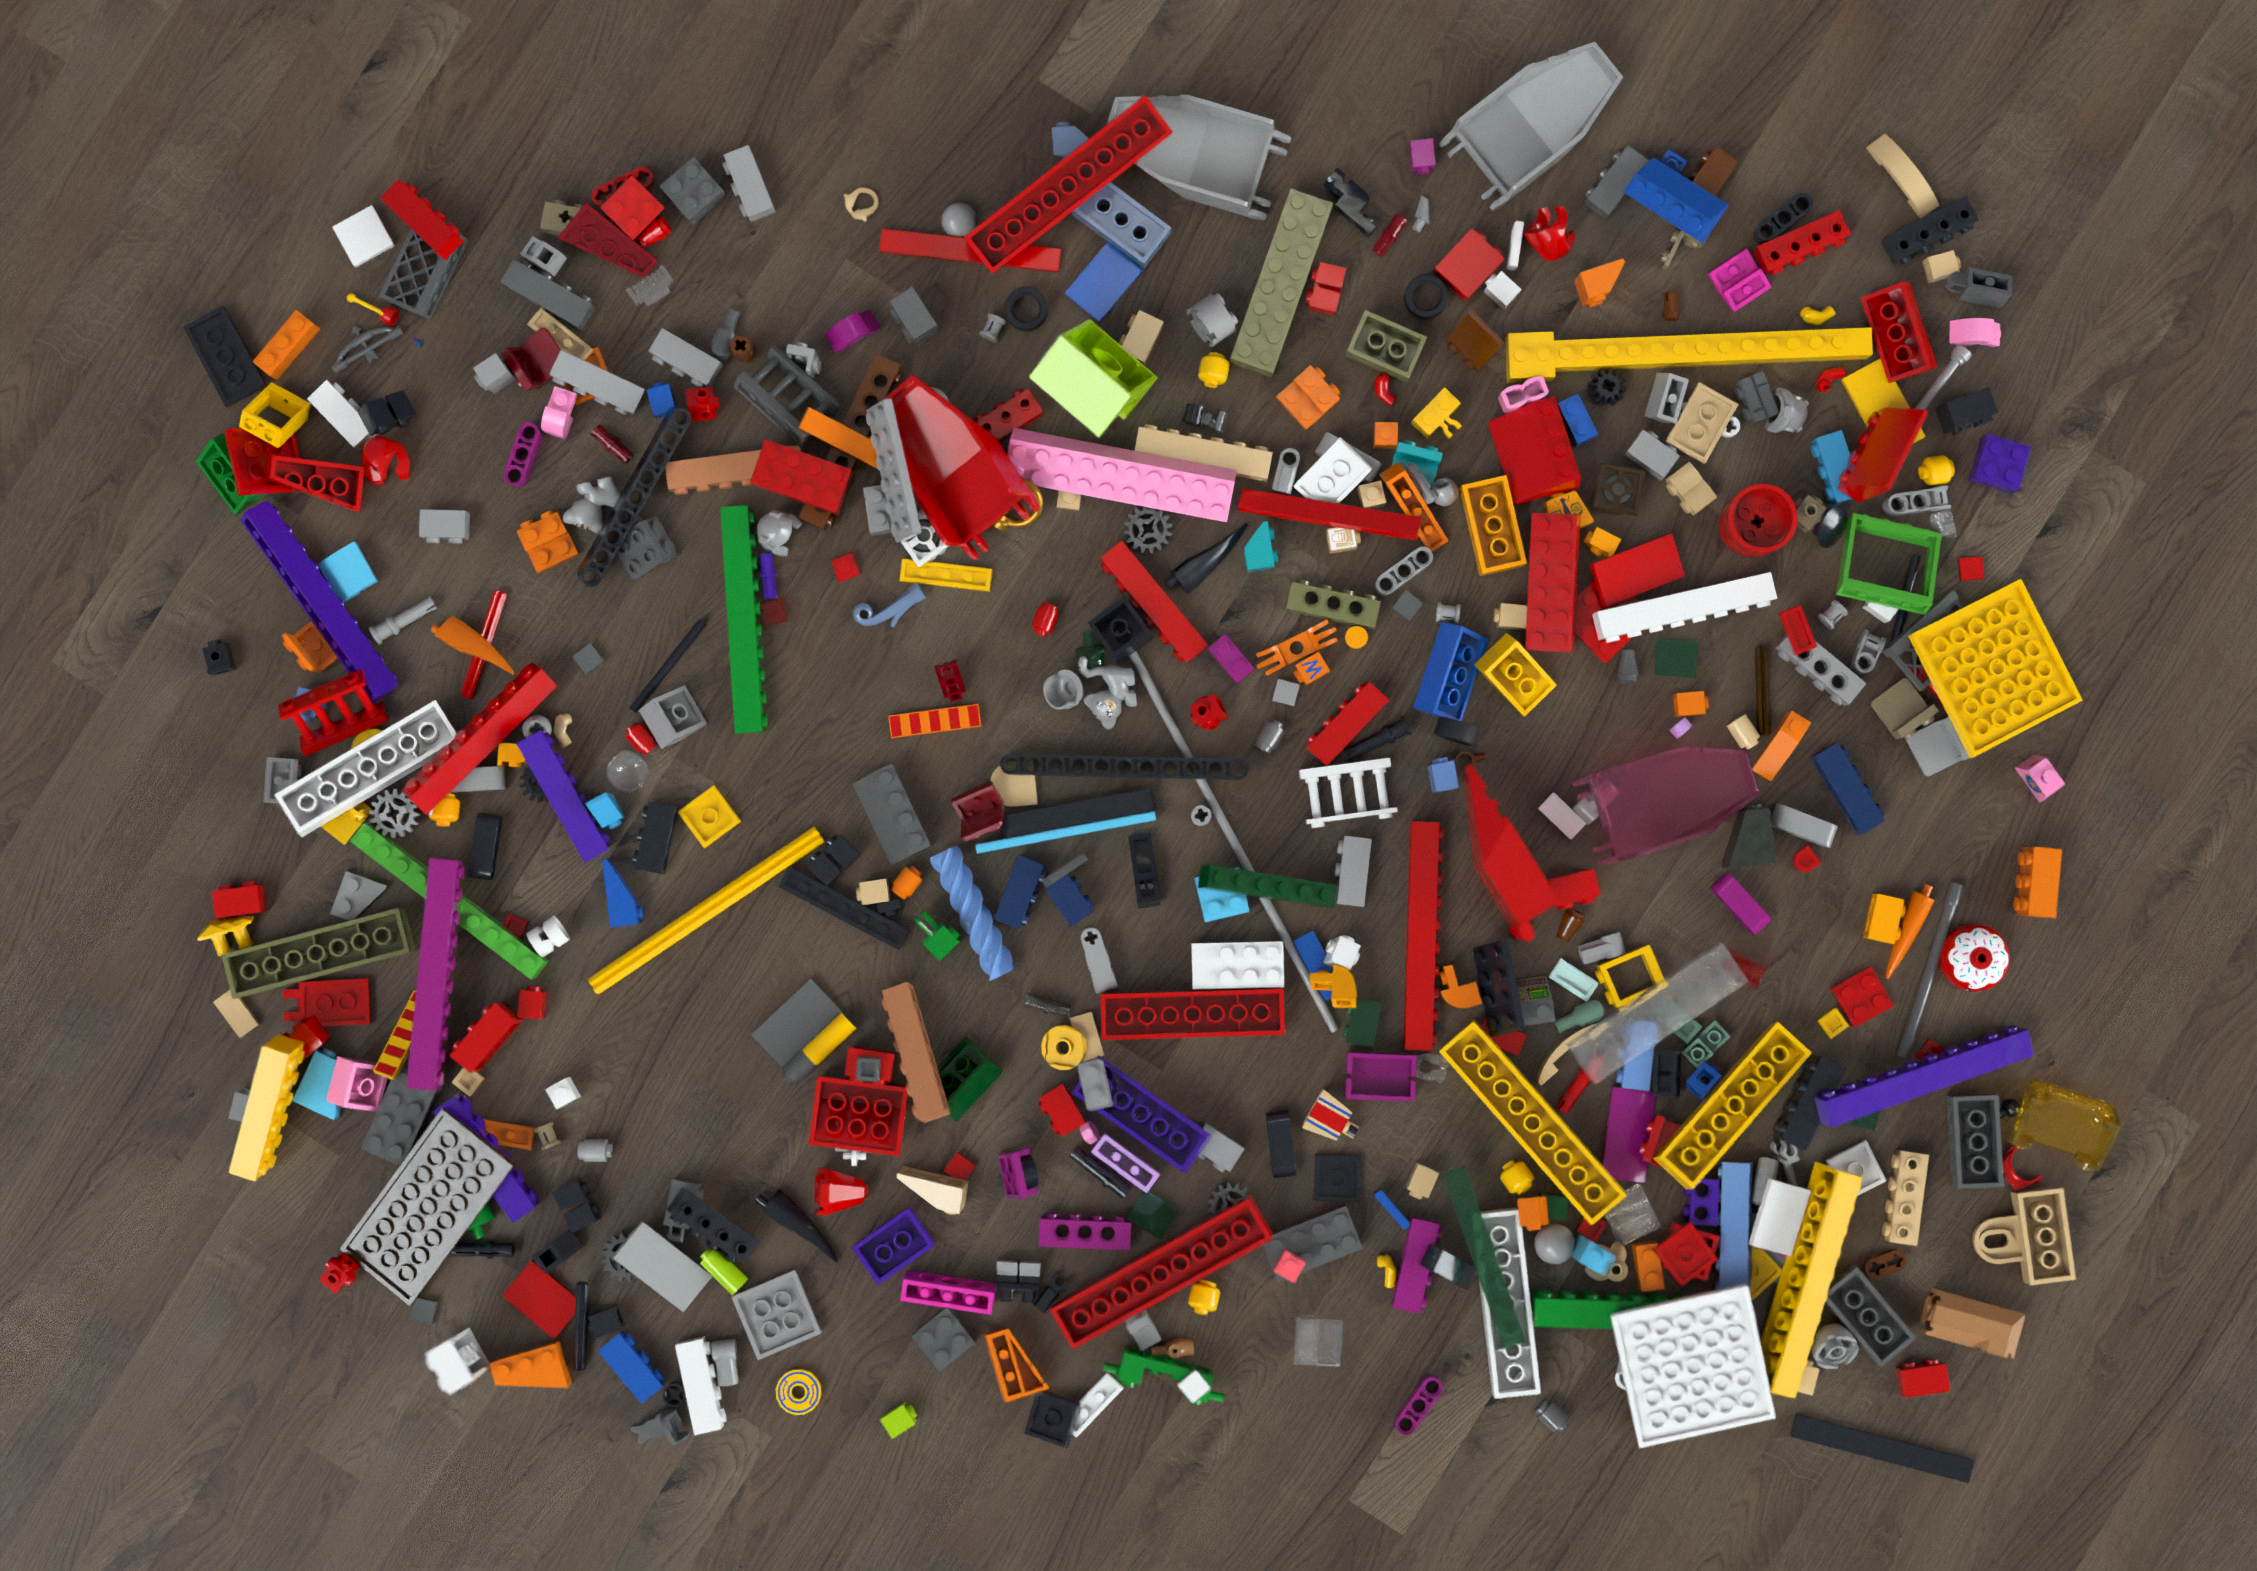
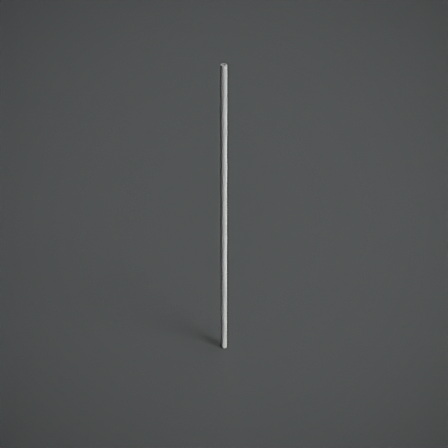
M1137 651L1129 657L1183 758H1194ZM1194 762L1188 764L1191 773L1196 775L1199 772V766ZM1195 779L1241 866L1246 871L1255 872L1207 781ZM1259 898L1331 1033L1335 1032L1339 1027L1320 991L1311 989L1310 973L1271 900Z

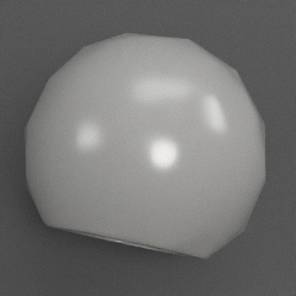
M1438 479L1431 486V490L1433 489L1437 495V499L1434 502L1438 505L1449 506L1458 498V486L1451 479Z
M541 715L528 717L522 727L525 738L540 729L544 733L548 731L550 735L552 731L549 720Z

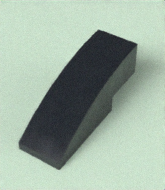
M1151 833L1128 836L1138 909L1161 906Z

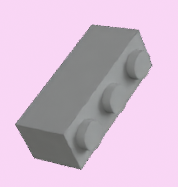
M749 145L724 154L726 162H723L722 165L727 176L732 175L734 183L730 185L735 197L739 195L742 203L739 204L743 217L748 216L752 222L775 213L776 211Z
M663 328L648 351L653 356L652 360L661 366H664L665 363L673 367L671 369L672 372L682 378L684 374L692 378L691 383L699 388L704 386L711 387L723 367V364L717 359Z
M1343 836V840L1338 841L1337 854H1341L1340 863H1336L1335 876H1338L1335 904L1364 907L1372 839Z

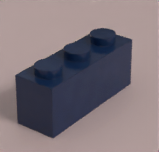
M1018 855L994 917L995 920L1018 929L1021 928V925L1026 926L1030 917V913L1027 912L1029 904H1035L1039 893L1035 891L1038 883L1042 884L1047 872L1043 870L1045 865Z

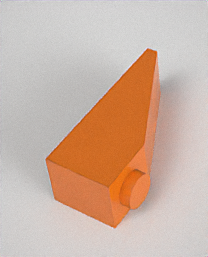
M1793 711L1786 712L1751 770L1771 782L1798 745L1811 722Z

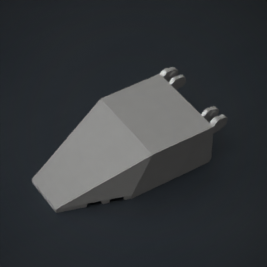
M1596 42L1569 50L1558 56L1549 57L1537 63H1531L1462 115L1439 145L1442 148L1456 137L1460 144L1452 148L1447 155L1451 158L1463 148L1468 152L1494 185L1481 196L1482 199H1488L1496 190L1502 195V197L1491 204L1490 209L1493 211L1504 205L1558 163L1586 135L1623 76Z
M1160 95L1158 97H1148L1173 130V133L1134 164L1183 198L1252 219L1266 220L1267 214L1251 209V206L1254 202L1263 207H1270L1271 201L1257 197L1255 193L1268 152L1270 151L1282 156L1287 154V150L1271 145L1272 139L1274 138L1283 143H1290L1291 137L1275 130L1274 120L1194 96ZM1142 96L1115 97L1107 123Z

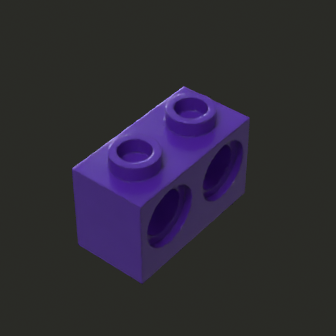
M1703 1177L1693 1189L1684 1188V1195H1687V1205H1683V1218H1686L1687 1223L1690 1221L1695 1225L1717 1226L1719 1179ZM1704 1183L1706 1186L1705 1193L1697 1195V1185ZM1703 1206L1705 1209L1704 1216L1696 1218L1694 1214L1695 1209Z

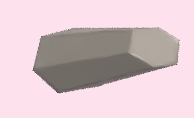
M1422 195L1415 214L1417 220L1412 227L1417 232L1422 230L1424 224H1430L1429 201Z

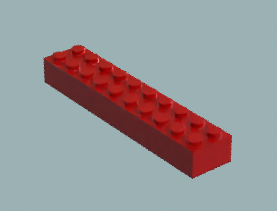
M1144 94L965 234V240L993 274L1173 133V130L1146 94Z
M1250 1194L1054 1303L1050 1311L1073 1350L1272 1239L1273 1233Z

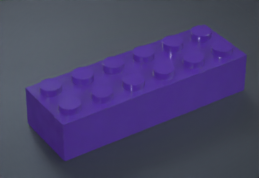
M1098 1055L1095 1060L1100 1059L1104 1062L1113 1106L1098 1109L1097 1111L1180 1171L1187 1174L1212 1138V1135ZM1080 1080L1072 1093L1085 1102Z

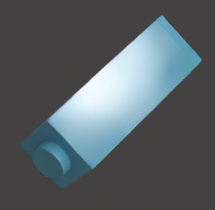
M324 1048V1050L315 1051L292 1101L335 1120L340 1118L341 1106L330 1103L326 1099L337 1060V1053Z
M1577 1233L1574 1238L1575 1248L1571 1256L1595 1272L1607 1276L1618 1256Z

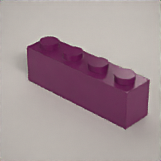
M1411 1216L1391 1303L1393 1308L1420 1314L1421 1309H1425L1427 1296L1424 1295L1426 1286L1429 1287L1431 1284L1432 1273H1429L1428 1269L1419 1264L1428 1245L1435 1246L1436 1241L1440 1242L1442 1228H1439L1440 1224L1438 1222Z

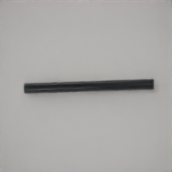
M699 619L631 704L629 708L632 711L638 712L706 626L703 621Z

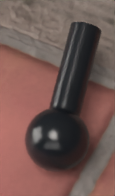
M2014 1099L2006 1100L2000 1109V1119L2005 1116H2017L2021 1110L2019 1102Z

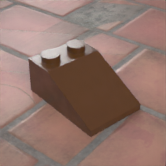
M1472 310L1446 339L1448 343L1446 345L1447 348L1454 355L1459 354L1464 359L1462 361L1463 364L1470 371L1475 370L1477 373L1497 354L1504 343Z

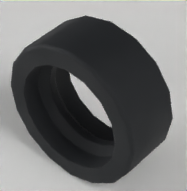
M1427 274L1414 278L1406 288L1404 295L1405 306L1410 314L1424 320L1438 316L1446 306L1448 299L1447 288L1442 280L1434 275ZM1429 284L1438 291L1439 302L1433 309L1421 310L1414 304L1413 292L1418 286Z
M1020 287L1008 295L1005 302V314L1008 322L1015 329L1033 331L1045 322L1048 315V306L1044 295L1039 290L1032 287ZM1030 296L1038 302L1040 312L1033 321L1022 322L1015 317L1013 306L1018 298Z
M1439 717L1434 734L1455 743L1475 746L1480 729L1459 720Z

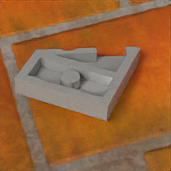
M346 871L330 914L349 921L357 919L389 886Z

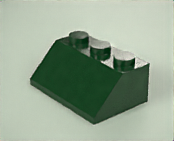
M967 1036L937 1067L950 1110L948 1116L957 1122L1003 1073L994 1061Z

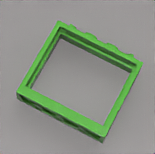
M1853 513L1846 525L1836 595L1925 615L1932 606L1942 533L1930 531L1928 528L1913 527L1907 523L1891 522L1886 518L1878 519L1869 517L1866 514ZM1855 531L1928 547L1921 595L1848 578Z

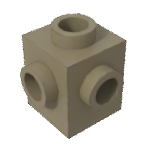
M1807 495L1803 499L1799 497L1795 501L1797 527L1806 533L1817 523H1820L1826 508L1822 506L1823 502L1819 498Z

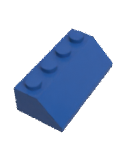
M1654 157L1635 174L1624 191L1628 197L1702 244L1729 206Z
M1441 622L1413 708L1438 718L1447 717L1462 721L1479 671L1474 664L1484 655L1489 639L1462 626Z

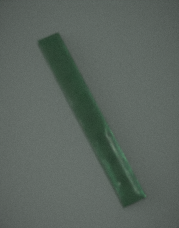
M1462 1166L1442 1173L1502 1347L1506 1349L1526 1342L1466 1169Z

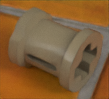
M553 1122L534 1129V1132L538 1133L543 1145L541 1147L542 1151L561 1143V1140L557 1139L554 1132Z

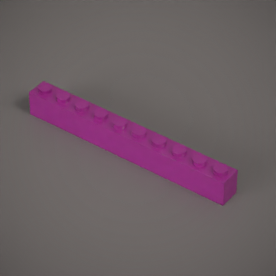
M429 859L406 1088L434 1091L438 1090L439 1086H442L444 1080V1073L441 1072V1063H444L446 1058V1049H443L444 1040L448 1037V1026H445L446 1017H449L451 1004L448 1003V994H451L453 989V981L450 980V974L455 968V957H452L453 948H456L458 936L455 934V925H458L460 920V912L457 911V905L462 899V889H459L460 879L462 880L464 877V866H461L462 861Z

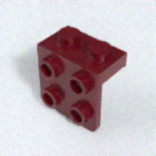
M541 328L520 346L507 348L501 355L504 358L505 365L517 377V383L520 387L525 389V391L539 389L553 378L549 373L561 348L549 330Z
M992 781L951 798V804L961 819L960 837L962 841L975 840L981 834L988 831H996L1003 825L1004 801Z

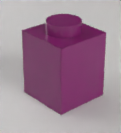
M1433 138L1410 141L1408 147L1411 173L1417 172V175L1431 173V170H1434L1436 166Z

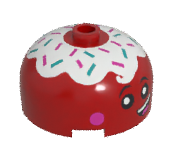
M1963 924L1955 927V929L1948 933L1941 949L1938 965L1941 973L1952 986L1963 991L1981 992L1993 988L2005 977L2010 964V953L2004 938L1993 928L1982 924ZM1978 956H1984V960L1978 961Z

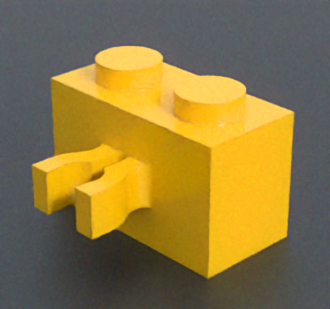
M1444 387L1412 420L1411 424L1426 439L1438 427H1441L1444 435L1450 439L1453 434L1448 431V426L1444 421L1449 425L1455 426L1457 430L1462 426L1459 422L1449 417L1461 403Z

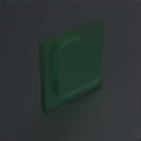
M1657 639L1654 675L1696 678L1698 642Z
M1142 1190L1126 1219L1162 1240L1173 1222L1178 1209L1150 1192L1145 1193Z

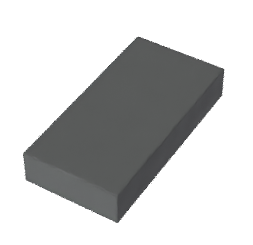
M1084 853L1079 854L1043 879L1042 883L1048 888L1082 865L1088 858Z

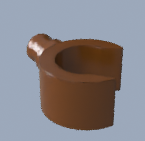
M1461 751L1456 754L1454 763L1456 764L1461 755H1467L1471 760L1470 764L1474 767L1475 763L1485 760L1486 755L1485 752L1472 754L1469 751Z

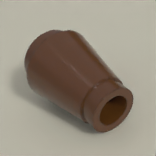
M1568 908L1567 911H1564L1556 937L1568 943L1584 923L1585 915L1573 908Z

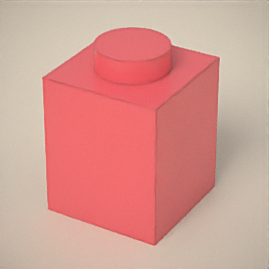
M1284 1249L1273 1270L1294 1283L1304 1267L1305 1261Z

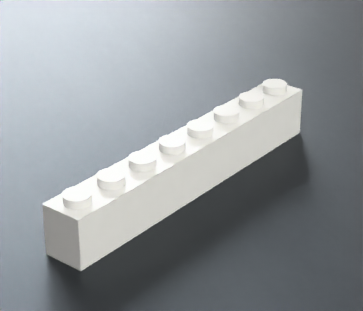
M1771 572L1602 610L1592 614L1598 641L1606 639V643L1620 640L1619 636L1625 634L1628 635V638L1642 635L1641 631L1649 629L1650 633L1663 630L1662 626L1671 624V628L1683 626L1686 620L1692 619L1693 623L1705 621L1706 616L1714 614V618L1728 615L1727 611L1734 609L1736 613L1748 611L1749 606L1756 604L1757 608L1770 606V601L1777 599Z

